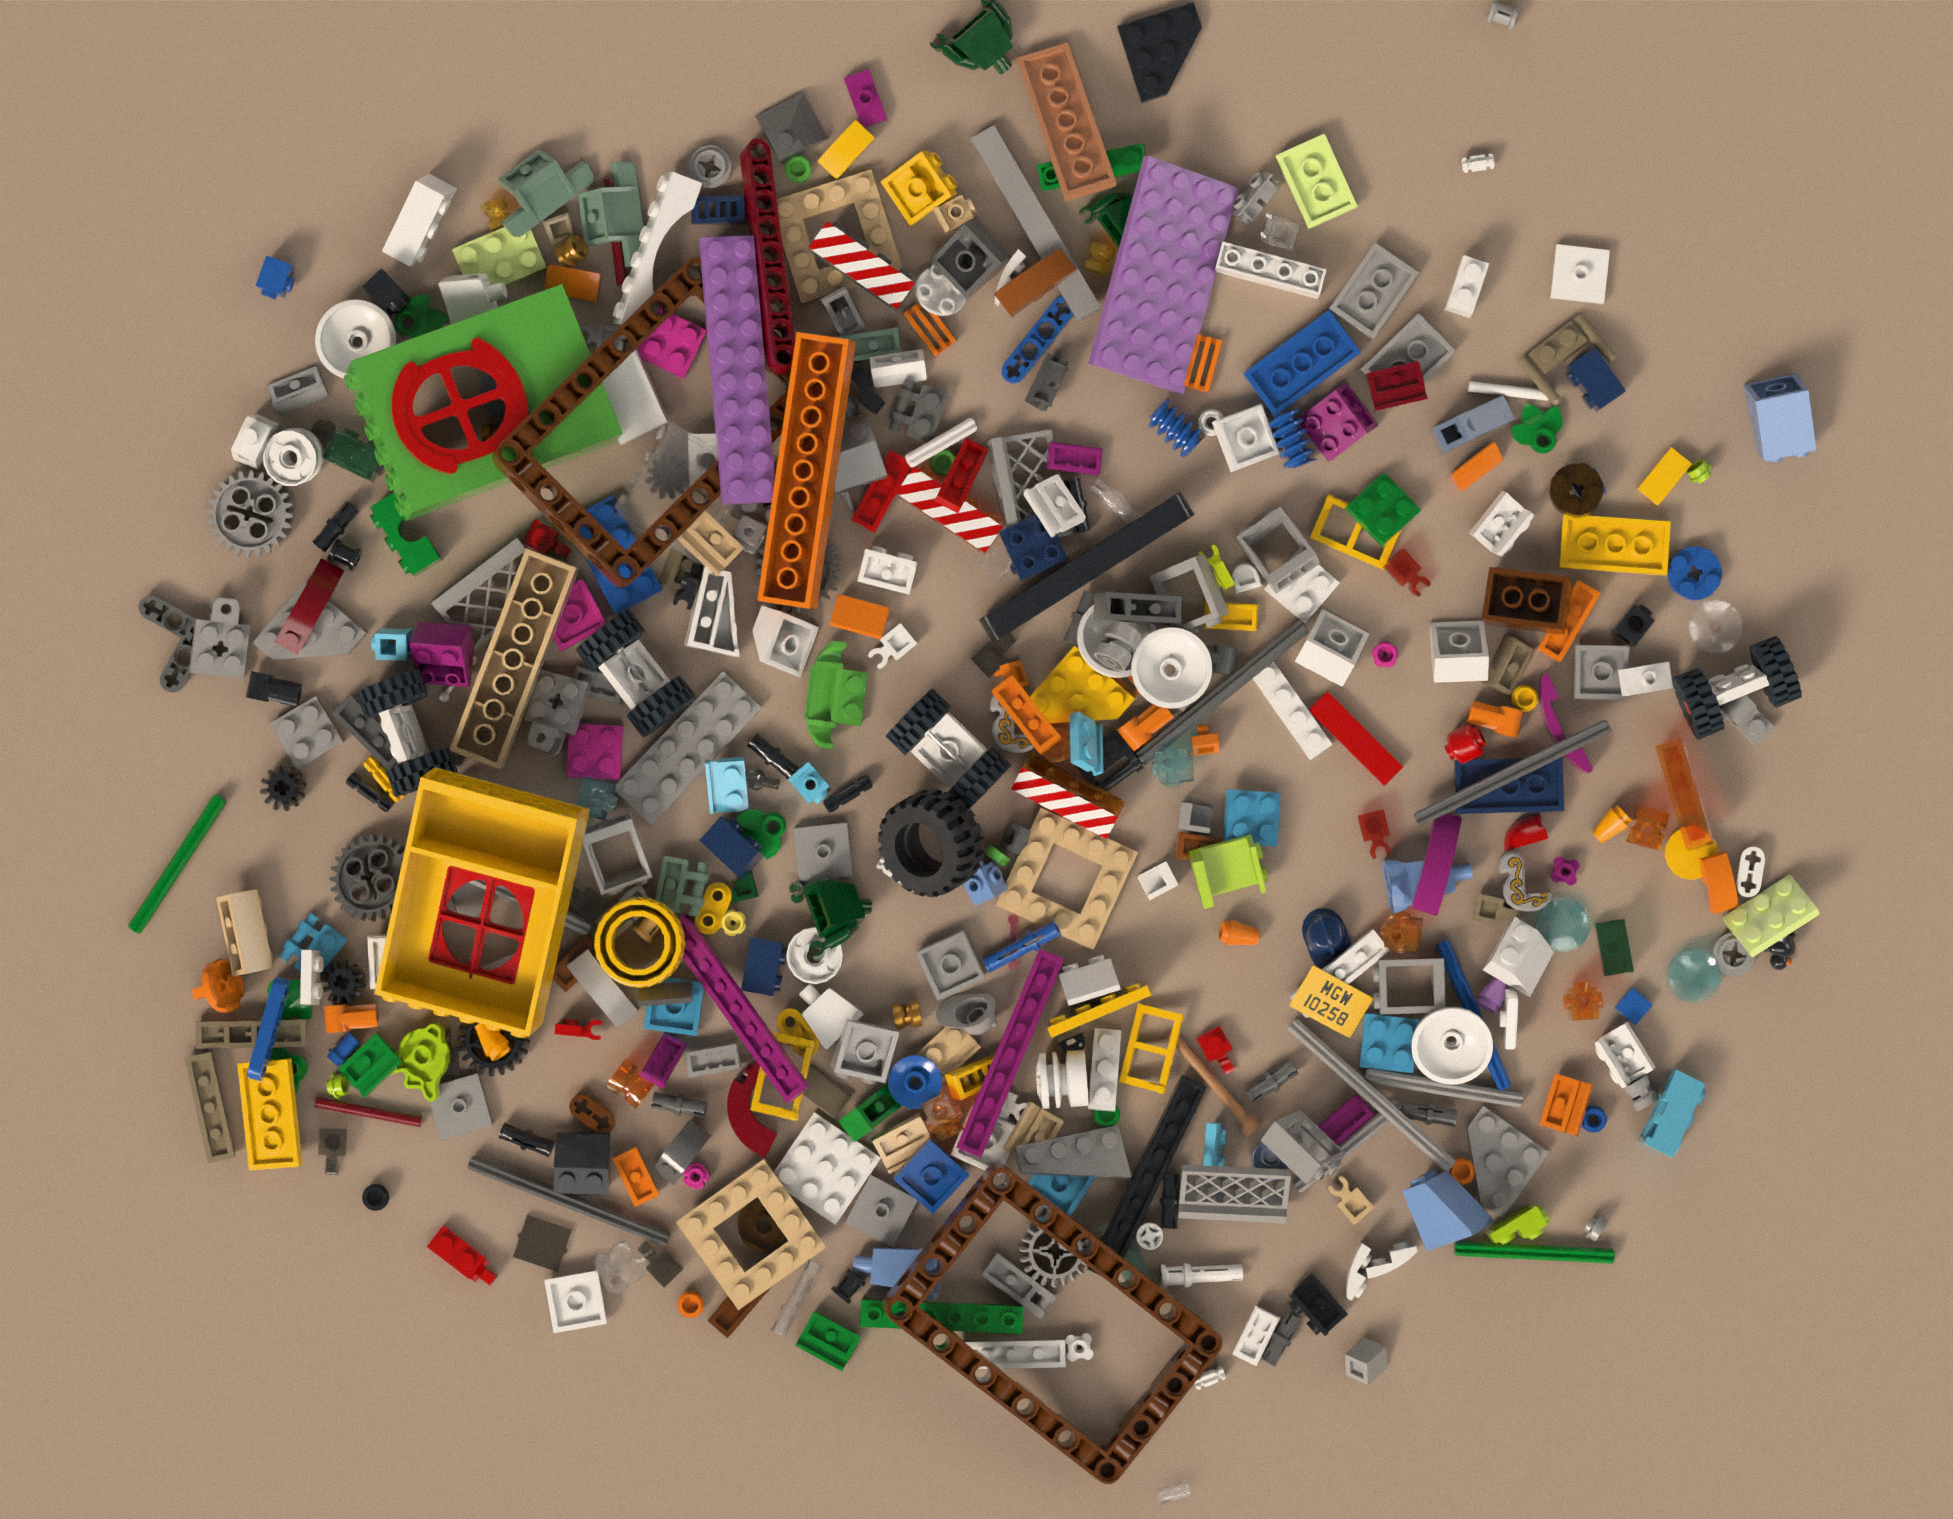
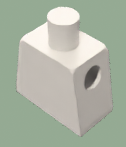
M486 273L446 276L439 282L451 324L497 308L496 300L507 298L505 284L501 282L491 285Z
M256 413L247 415L231 448L233 459L258 471L263 462L265 445L276 434L280 425Z
M809 984L799 994L809 1005L802 1015L826 1050L841 1037L846 1018L858 1020L864 1015L861 1010L831 988H828L821 995Z

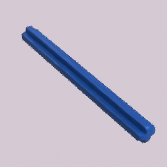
M1444 940L1437 943V950L1440 957L1444 958V966L1462 1008L1474 1012L1484 1021L1451 942ZM1493 1042V1052L1487 1066L1497 1089L1504 1090L1511 1086V1082Z

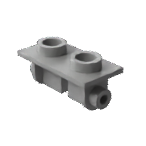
M1263 170L1260 173H1256L1250 179L1249 187L1244 193L1239 194L1232 203L1234 207L1232 214L1239 216L1238 219L1243 224L1252 223L1262 211L1263 207L1257 203L1259 198L1267 204L1279 190L1278 185L1280 183L1272 177V173Z

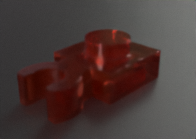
M1403 548L1383 566L1400 586L1403 587L1408 583L1409 591L1414 596L1419 597L1421 595L1416 589L1417 583L1422 582L1426 587L1431 585L1426 577L1418 576L1417 572L1422 567Z
M1384 809L1358 815L1357 819L1363 842L1369 840L1372 842L1369 850L1371 858H1377L1375 850L1379 846L1385 849L1386 856L1390 855V847L1383 840V837L1390 835Z

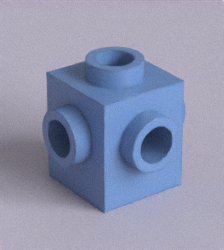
M983 861L979 862L980 868L977 873L964 883V888L974 906L1008 890L995 861L985 865Z

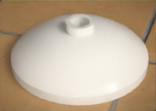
M348 300L330 308L321 318L315 334V346L321 362L330 372L343 379L344 375H347L345 371L352 360L396 345L395 329L388 315L375 304L363 300ZM356 338H362L363 340L360 347H355L353 344Z
M1092 605L1081 618L1077 630L1078 648L1083 659L1092 669L1102 675L1115 678L1131 676L1132 658L1125 671H1118L1104 665L1094 656L1100 642L1106 640L1104 634L1112 621H1094V605ZM1123 622L1136 629L1142 635L1141 641L1147 635L1156 631L1154 623Z
M1163 628L1150 633L1139 643L1132 657L1131 674L1137 690L1147 701L1162 708H1181L1196 701L1207 689L1212 675V661L1208 649L1196 635L1180 628ZM1166 666H1172L1174 674L1168 675L1165 672Z
M1459 1007L1441 1008L1424 1017L1414 1031L1411 1044L1413 1058L1417 1067L1430 1079L1443 1084H1461L1474 1079L1487 1067L1493 1052L1492 1035L1487 1024L1474 1012ZM1449 1036L1456 1037V1040L1453 1042H1449L1446 1039Z

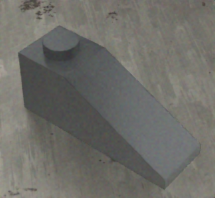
M1116 592L1095 593L1094 621L1181 623L1182 596Z

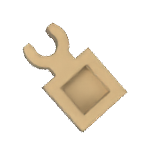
M1339 1176L1338 1179L1343 1184L1342 1189L1336 1191L1331 1185L1327 1188L1332 1195L1339 1196L1342 1199L1336 1205L1355 1225L1372 1211L1374 1206L1357 1187L1350 1192L1347 1180Z

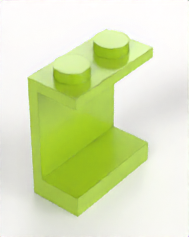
M1251 834L1188 851L1204 909L1214 907L1212 896L1258 884L1261 894L1266 893L1264 882L1269 881L1265 866L1260 867L1259 859L1263 858L1262 850L1259 843L1254 844Z

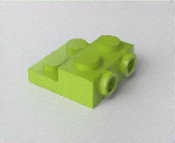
M1530 1203L1485 1232L1492 1242H1499L1502 1245L1515 1238L1514 1232L1516 1231L1524 1239L1528 1237L1532 1240L1545 1232L1543 1227L1548 1225L1547 1223L1551 1219L1543 1207H1537Z

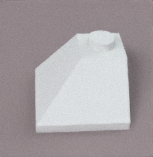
M761 606L752 630L760 662L801 678L819 627L784 612Z

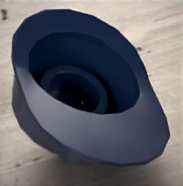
M1326 908L1316 909L1304 919L1302 926L1303 938L1312 961L1320 969H1323L1351 946L1344 922L1333 910Z

